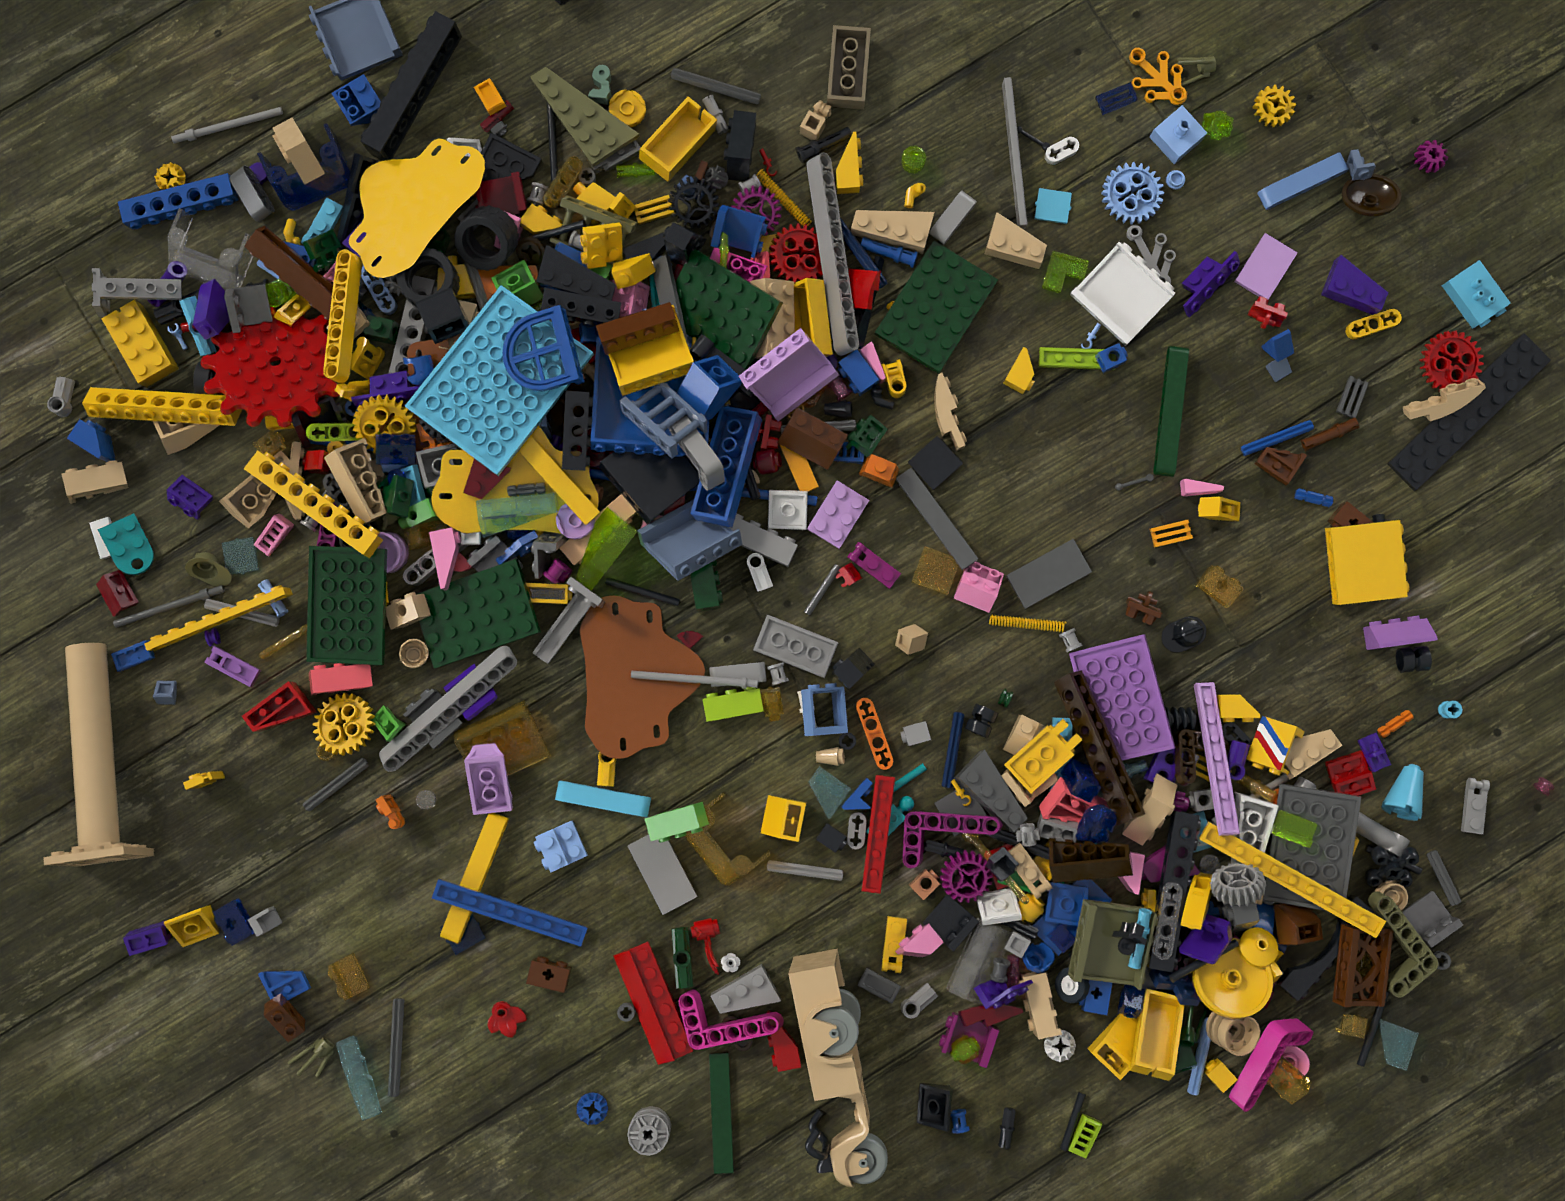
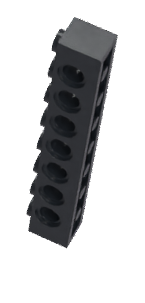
M1173 811L1171 814L1155 906L1158 923L1154 927V942L1150 946L1149 964L1146 965L1151 969L1173 973V969L1178 964L1176 951L1181 945L1179 933L1180 929L1184 927L1181 926V920L1187 899L1186 892L1190 889L1191 885L1189 874L1190 870L1194 868L1193 851H1196L1198 845L1196 833L1201 827L1199 815ZM1186 827L1188 829V835L1187 837L1182 838L1180 835V831L1182 828ZM1183 847L1185 849V854L1183 857L1179 858L1177 856V850L1178 848ZM1180 866L1182 873L1180 876L1175 877L1173 871L1176 867ZM1173 886L1178 887V894L1176 896H1171L1170 889ZM1173 905L1175 913L1168 916L1167 908ZM1170 925L1172 932L1169 935H1164L1163 930L1165 926ZM1163 945H1168V952L1165 955H1161L1160 948Z

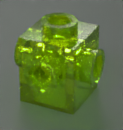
M1224 111L1204 113L1202 127L1207 132V135H1210V139L1221 140L1222 137H1230L1234 118L1227 116V112Z

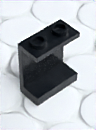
M333 397L318 401L321 413L316 417H310L304 411H296L292 415V424L304 449L311 447V443L306 436V429L310 424L348 423L340 403H335Z

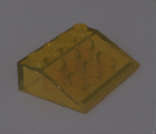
M525 700L454 732V743L464 760L474 745L495 743L504 755L507 776L550 757L548 748Z

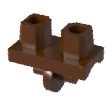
M1148 591L1146 595L1139 593L1138 599L1128 596L1126 600V615L1136 618L1139 610L1145 612L1142 621L1146 624L1152 625L1156 618L1161 617L1162 612H1160L1161 608L1153 606L1158 601L1152 598L1153 592Z

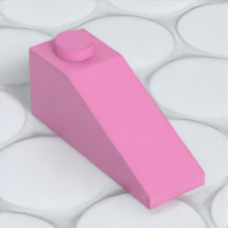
M452 527L429 532L440 589L444 591L449 589L459 552L458 543H461L459 532H456Z

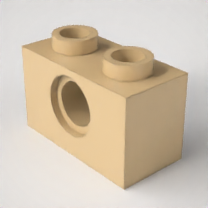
M415 592L404 595L405 599L399 598L391 601V605L386 607V616L390 629L404 628L431 616L425 595H416Z

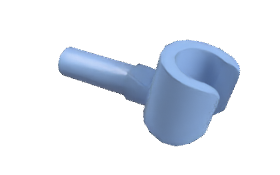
M175 323L177 328L173 331L168 326V331L178 339L182 349L186 350L187 346L181 335V327Z

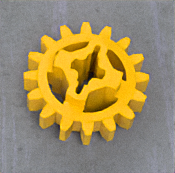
M1276 85L1272 89L1267 86L1254 99L1256 103L1253 109H1257L1254 115L1260 116L1259 122L1264 120L1265 126L1269 123H1272V127H1275L1277 123L1282 126L1290 120V116L1295 112L1293 109L1296 103H1291L1295 97H1289L1290 90L1284 92V86L1280 89H1277Z

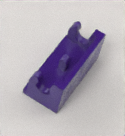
M164 921L129 931L123 937L128 954L131 956L167 945L171 938V933L167 934Z

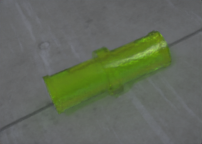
M646 164L616 165L617 171H623L617 172V178L630 176L638 178V176L655 175L654 170H647L651 168Z

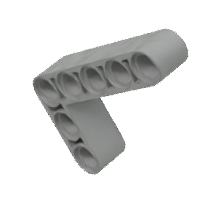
M440 493L439 498L446 499L451 493ZM459 544V552L469 545ZM430 549L404 571L403 578L406 583L419 586L437 572L433 549ZM427 560H432L433 562L430 569L425 568ZM413 572H417L418 578L412 582L410 575Z

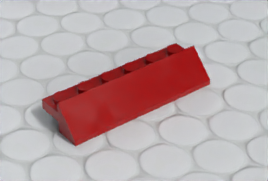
M649 941L613 955L657 1064L675 1061V1059L693 1052V1048L688 1043L683 1020Z

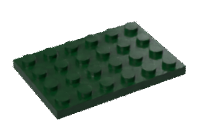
M933 241L874 335L939 374L998 279L936 241Z
M694 249V251L690 252L688 263L684 264L675 282L686 334L696 337V340L701 334L715 344L718 350L747 370L756 357L783 302L699 250Z
M309 546L306 662L384 665L387 549L377 548L369 559L353 547Z
M518 559L452 581L448 590L444 591L438 586L418 593L425 595L431 616L419 622L434 669L541 633Z

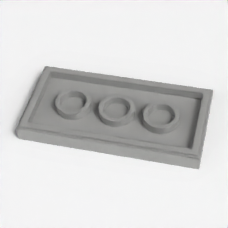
M767 615L753 650L825 678L838 642Z
M648 834L628 845L662 915L697 897L669 840L659 843V840L651 841Z

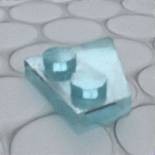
M1381 1019L1379 1026L1385 1063L1407 1071L1419 1033Z

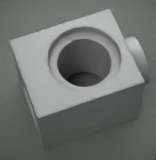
M926 721L902 727L903 731L900 732L902 741L907 743V746L931 740Z
M1211 788L1189 792V807L1192 808V811L1214 809ZM1201 795H1205L1207 799L1204 805L1199 803Z

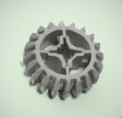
M1236 862V864L1228 863V866L1222 865L1221 869H1216L1215 873L1212 874L1210 885L1213 896L1217 898V901H1222L1224 905L1229 903L1231 907L1234 905L1240 907L1244 904L1246 906L1249 903L1255 904L1256 900H1261V896L1265 895L1266 880L1264 879L1263 872L1259 871L1258 867L1253 868V864L1245 865Z

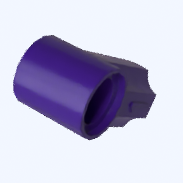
M1235 740L1231 742L1227 760L1229 771L1233 766L1236 767L1234 775H1231L1230 772V777L1233 780H1240L1245 775L1244 765L1249 744Z

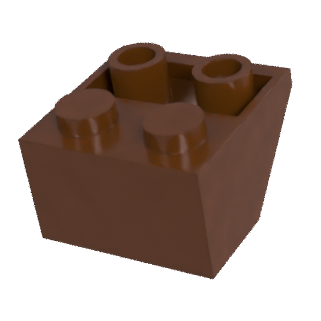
M1285 903L1274 905L1279 944L1299 945L1323 940L1321 920L1310 908Z

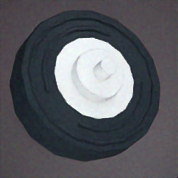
M1065 968L1056 977L1055 990L1063 1001L1078 1003L1084 1000L1089 993V980L1082 979V982H1074L1068 976L1069 968Z

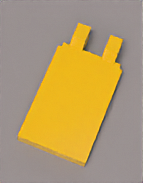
M1064 719L1054 727L1047 725L1004 764L1030 793L1035 791L1072 758L1075 751L1073 748L1082 741V738L1077 733L1068 741L1060 735L1069 726Z

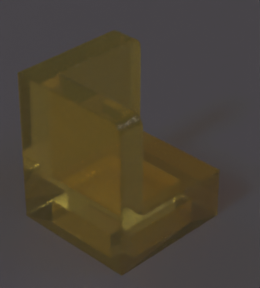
M1343 1014L1341 1028L1336 1027L1335 1031L1340 1034L1364 1039L1368 1019L1359 1015Z

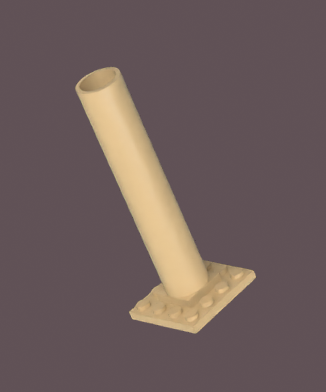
M80 643L66 646L65 656L78 846L71 847V852H52L51 856L44 857V865L79 867L154 856V848H146V845H131L120 842L107 646L103 643Z

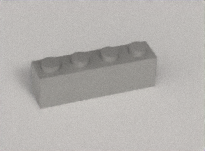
M736 513L733 528H729L732 531L740 530L742 545L740 546L789 567L798 547L795 544L796 540L787 536L785 538L777 536L778 532L770 528L766 531L760 528L761 524L752 520L750 523L743 520V516Z

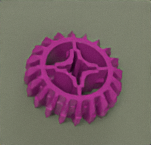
M752 185V192H749L747 187L744 188L745 195L742 192H738V196L741 199H733L738 205H731V207L740 210L743 207L747 212L753 213L751 209H755L761 203L760 215L766 217V221H768L766 223L768 224L767 228L771 231L775 230L772 223L779 225V221L775 218H781L782 216L780 213H776V211L782 210V207L775 206L780 200H772L776 195L775 193H772L770 196L767 195L770 190L769 188H766L765 193L761 192L762 186H759L758 191H755V186ZM750 197H760L759 201L755 204L744 202ZM765 200L768 201L772 208V216L763 210Z
M964 850L963 855L956 852V858L953 856L949 857L951 862L944 861L947 868H941L943 875L940 876V879L944 881L941 885L943 888H946L945 892L947 895L951 894L952 899L957 898L959 902H962L965 898L967 903L970 902V898L977 901L976 896L984 897L982 892H989V888L986 885H992L990 878L993 877V874L985 866L987 859H982L983 856L981 854L976 855L974 851L968 854L967 850ZM964 864H971L968 867L962 866ZM957 869L958 875L954 878L955 880L952 882V876L955 870ZM981 871L980 879L976 884L975 879L979 875L978 873ZM962 872H964L965 874H967V875L969 876V878H970L971 881H969L968 878L966 879V877H964V875H963ZM965 886L971 887L969 889H962Z

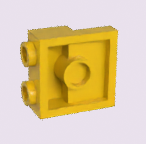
M620 222L582 227L583 235H580V242L583 247L581 261L588 269L606 267V262L623 260L622 225Z

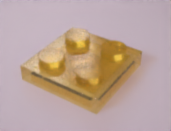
M924 546L911 583L948 595L958 564L951 555Z

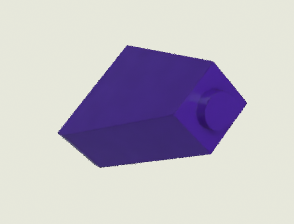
M215 278L200 286L193 326L205 340L218 335L230 321L224 297L225 290Z

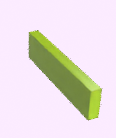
M1040 347L1039 367L1101 369L1095 356L1098 352L1105 349ZM1109 354V359L1115 362L1116 355Z

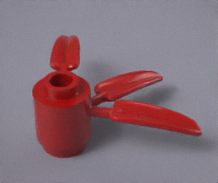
M708 918L695 921L694 926H691L692 937L697 938V941L704 940L708 962L714 973L719 974L716 968L719 965L714 957L710 939L720 934L718 920Z

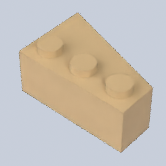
M996 213L985 255L1039 269L1047 245L1001 214Z
M114 460L106 462V465L98 466L93 464L86 466V469L78 470L73 468L66 470V473H62L70 504L75 503V499L86 496V499L93 498L94 494H108L128 488L122 462Z
M1331 729L1306 735L1302 738H1295L1283 767L1290 772L1289 775H1285L1289 780L1296 777L1343 745Z
M1156 774L1152 789H1146L1144 792L1146 796L1141 801L1145 815L1125 823L1122 835L1142 846L1147 840L1150 841L1155 834V829L1157 827L1161 828L1166 815L1170 816L1175 808L1173 802L1177 784Z

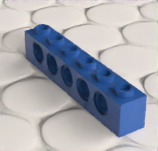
M226 173L118 201L123 224L131 229H139L142 225L158 224L161 220L165 219L174 220L180 215H193L200 210H212L215 206L231 205L239 200L238 194L230 181V175ZM219 190L218 194L212 197L213 193ZM200 195V199L194 201L195 197ZM179 200H182V203L179 206H176V203ZM164 204L163 208L158 211V207ZM145 209V213L140 215V212Z

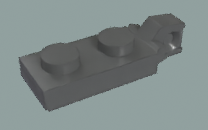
M634 140L592 167L595 174L604 170L605 172L612 170L637 156L641 147Z

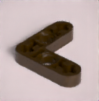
M1184 729L1176 733L1174 737L1175 777L1182 786H1187L1196 780L1195 751L1205 753L1204 747L1198 743V738H1202V732ZM1224 738L1225 748L1227 751L1229 745L1226 738ZM1182 753L1188 756V762L1182 759Z

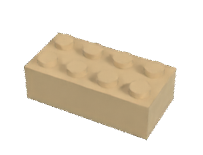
M770 278L750 281L755 286L783 302L755 357L756 359H761L795 333L794 281Z

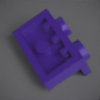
M181 475L166 490L167 500L170 504L180 507L187 516L194 517L197 520L200 518V512L213 500L211 494L184 475Z

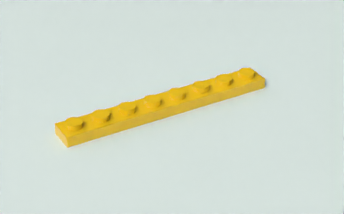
M282 585L271 588L272 592L256 594L253 596L254 599L250 601L247 599L236 603L237 606L222 608L219 610L220 613L215 615L213 613L207 614L202 617L201 621H190L185 623V627L181 629L173 628L168 630V634L164 636H153L150 638L151 641L144 643L146 650L157 651L207 629L292 596L291 588L283 587Z

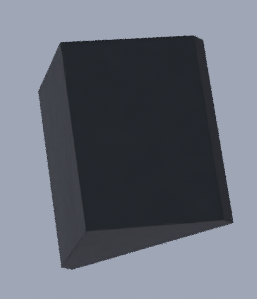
M920 1083L917 1123L946 1132L949 1131L952 1101L950 1085Z

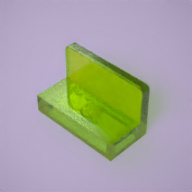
M1279 810L1272 826L1271 834L1311 848L1317 823Z

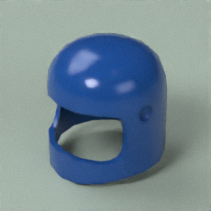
M431 355L414 358L403 357L404 364H413L414 374L407 376L409 382L413 385H422L434 370Z

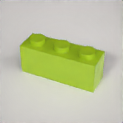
M746 687L743 692H737L736 689L725 691L726 695L718 696V693L706 694L707 698L703 699L706 722L764 712L760 688Z

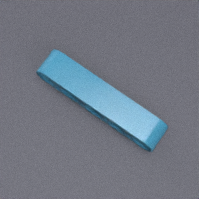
M558 781L555 800L641 817H648L651 803L650 797L566 781Z

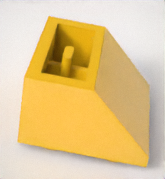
M768 795L761 833L799 842L806 802Z

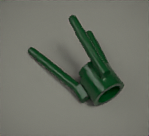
M1190 1005L1187 1026H1183L1181 1029L1179 1044L1194 1046V1043H1198V1036L1208 1008L1204 1009L1196 1031H1194V1028L1191 1027L1194 1006Z

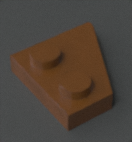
M1266 447L1254 464L1286 486L1307 455L1304 453L1294 454L1287 450L1279 451L1275 448Z

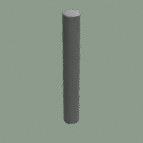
M834 564L804 610L809 616L838 574V570L841 569L837 564Z

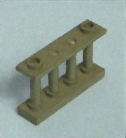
M568 195L561 199L560 206L566 210L562 226L571 224L573 214L576 212L583 215V220L587 224L586 227L590 226L593 219L600 221L601 225L620 222L622 225V247L626 234L636 230L638 222ZM581 228L579 235H583V228ZM568 233L551 237L550 242L555 243V246L559 242L568 245ZM572 247V248H574V249H576V250H578V251L583 252V250H581V249H579V248ZM613 261V262H607V263L613 265V263L619 262V261Z

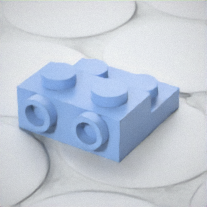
M573 820L535 837V848L538 852H542L544 856L542 864L545 870H550V873L588 856Z

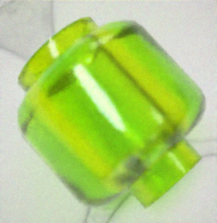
M918 146L907 147L901 158L903 169L913 174L920 172L926 163L925 151Z
M963 1035L953 1041L951 1044L952 1051H950L951 1057L955 1062L959 1061L964 1065L979 1056L980 1045L976 1038Z

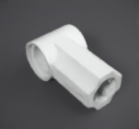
M758 553L749 555L747 566L749 567L757 592L772 587L773 584L762 555ZM751 558H760V566H751Z

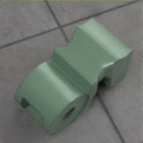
M598 65L594 69L592 77L594 85L600 89H592L588 97L597 104L608 105L612 98L610 88L611 74L606 65Z

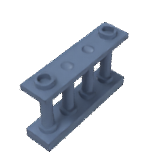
M667 382L654 385L651 390L636 401H630L626 396L619 400L622 413L671 458L678 455L677 442L697 427L704 434L708 432L706 417L702 413L695 411L669 387ZM659 393L666 398L648 413H643L639 409ZM670 405L675 406L679 410L661 424L656 425L652 421L654 417ZM685 415L690 419L691 423L674 436H668L665 433L666 429Z

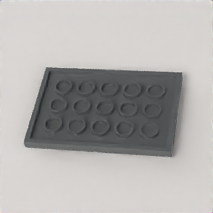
M1280 783L1277 798L1278 810L1274 820L1269 855L1347 898L1361 796ZM1266 877L1263 900L1325 910Z

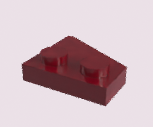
M474 459L463 493L483 499L512 468L506 466L501 474L497 476Z

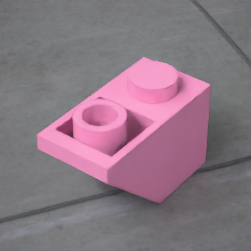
M920 924L912 931L913 935L910 938L906 937L899 943L900 947L895 952L899 955L925 957L931 955L943 943V940L930 924L925 926Z

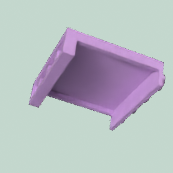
M800 328L740 374L739 378L746 389H750L771 411L775 419L780 421L839 376V374L827 357Z

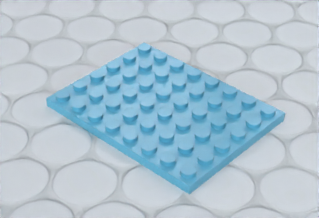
M502 285L405 405L408 410L497 476L501 474L570 386V384L548 391H533L521 386L510 377L503 362L502 352L505 338L517 321L537 311ZM550 320L532 326L537 349L557 343ZM528 329L517 339L514 347V356L533 350ZM573 338L582 370L594 353ZM559 350L539 356L545 380L565 374ZM535 358L516 364L518 370L525 377L532 380H541Z

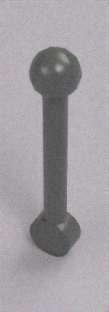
M1148 474L1144 478L1124 484L1117 483L1115 488L1116 490H1122L1123 487L1144 481L1150 482L1154 479V476Z

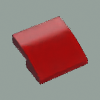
M849 269L853 307L872 309L874 290L879 291L881 271Z
M1362 750L1325 762L1334 792L1359 796L1376 790L1372 772L1368 769Z

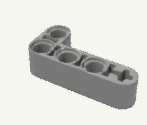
M686 415L668 428L671 435L674 436L691 421ZM697 429L677 442L698 470L699 479L707 491L725 482L721 461Z

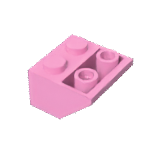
M975 562L963 571L954 599L989 613L997 598L1004 574Z

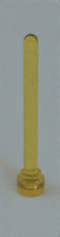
M307 624L261 651L259 657L265 659L307 633Z
M963 833L961 835L966 842L973 843L988 861L992 854L979 840L978 834ZM1010 876L1004 880L1023 904L1029 903V898Z

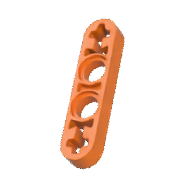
M861 698L856 704V709L874 760L880 769H889L893 765V757L874 704L869 698ZM862 701L870 704L868 712L869 714L873 712L874 716L862 718V715H866L864 709L860 710L859 708L862 705ZM874 719L877 722V727L874 730L867 729V720ZM876 737H880L883 740V746L878 749L872 744L873 739ZM885 748L887 749V752L883 753L885 758L890 759V761L887 762L888 766L879 764V761L882 760L880 754L876 756L875 751H882Z

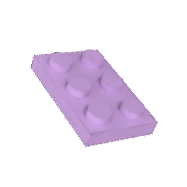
M836 481L807 530L840 549L869 500L841 482Z

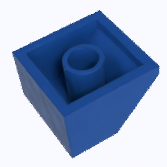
M79 419L67 439L98 459L106 462L115 460L111 436L105 432L106 428L89 419L87 422Z

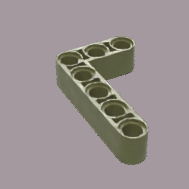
M1373 892L1368 899L1369 905L1377 916L1386 921L1384 925L1393 930V937L1409 957L1388 975L1386 991L1395 997L1401 998L1438 968V960L1393 899L1381 892Z

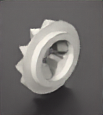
M1061 1030L1062 1035L1045 1039V1052L1052 1060L1062 1062L1069 1060L1074 1054L1075 1040L1065 1030ZM1060 1038L1062 1043L1066 1045L1062 1048L1061 1054L1059 1049L1054 1047L1059 1043Z

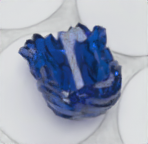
M1101 804L1086 809L1078 824L1075 837L1077 840L1093 841L1094 844L1104 841L1108 842V828L1109 832H1113L1117 820L1116 814Z

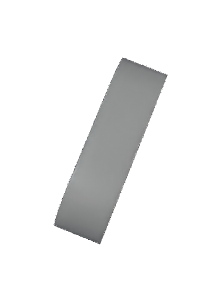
M855 812L849 818L847 843L852 849H859L865 842L866 818L862 813ZM857 815L863 820V823L859 824V830L855 829V823L852 822V819H856ZM855 832H858V838L861 839L857 846H854L853 842L850 841L851 838H854Z

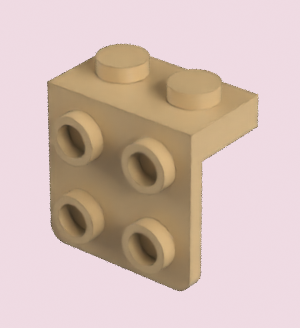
M1008 769L1001 775L1008 788H1011L1014 792L1016 800L1022 803L1024 807L1029 805L1035 797L1054 785L1059 779L1054 773L1035 791L1030 793Z

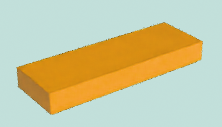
M780 445L799 491L809 492L819 488L807 459Z

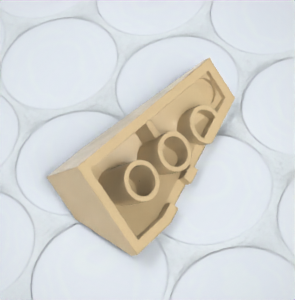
M281 450L273 456L276 458L274 462L278 465L283 459L289 460ZM273 467L268 470L267 474L273 471ZM250 475L219 502L233 517L247 528H250L264 516L270 503L276 496V492L253 475Z

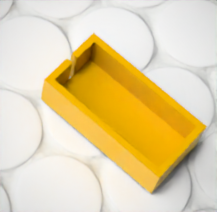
M687 97L640 148L639 159L667 182L673 178L716 130L717 119L704 109L701 113V120H699L701 106L690 97Z
M805 278L795 282V332L801 328L826 357L833 355L824 280Z
M135 299L120 307L121 312L115 310L101 318L138 384L147 388L179 369L146 309Z
M1147 988L1142 994L1130 1071L1144 1075L1152 1072V1077L1170 1081L1175 1075L1185 1006L1180 1005L1175 995Z

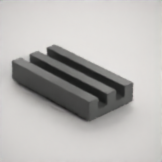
M1350 376L1336 412L1350 418H1356L1369 382H1363L1361 379H1355L1353 376ZM1352 383H1354L1355 385L1353 391L1351 393L1346 410L1344 411L1342 409L1344 407ZM1361 386L1352 413H1350L1358 388Z

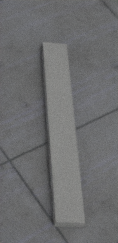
M1008 77L1003 80L1002 90L1017 226L1024 230L1027 226V215L1012 78Z

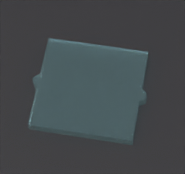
M254 537L236 538L234 541L222 543L225 567L231 575L240 573L244 575L245 572L259 570Z

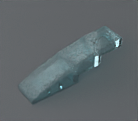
M353 1035L337 1042L336 1046L340 1061L361 1119L364 1121L381 1114L373 1078L368 1073L364 1056L361 1055L357 1037Z

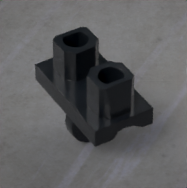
M1122 922L1120 931H1113L1112 937L1122 938L1118 942V950L1121 954L1131 955L1135 951V944H1146L1147 939L1142 937L1145 929L1144 926L1132 922L1131 924Z

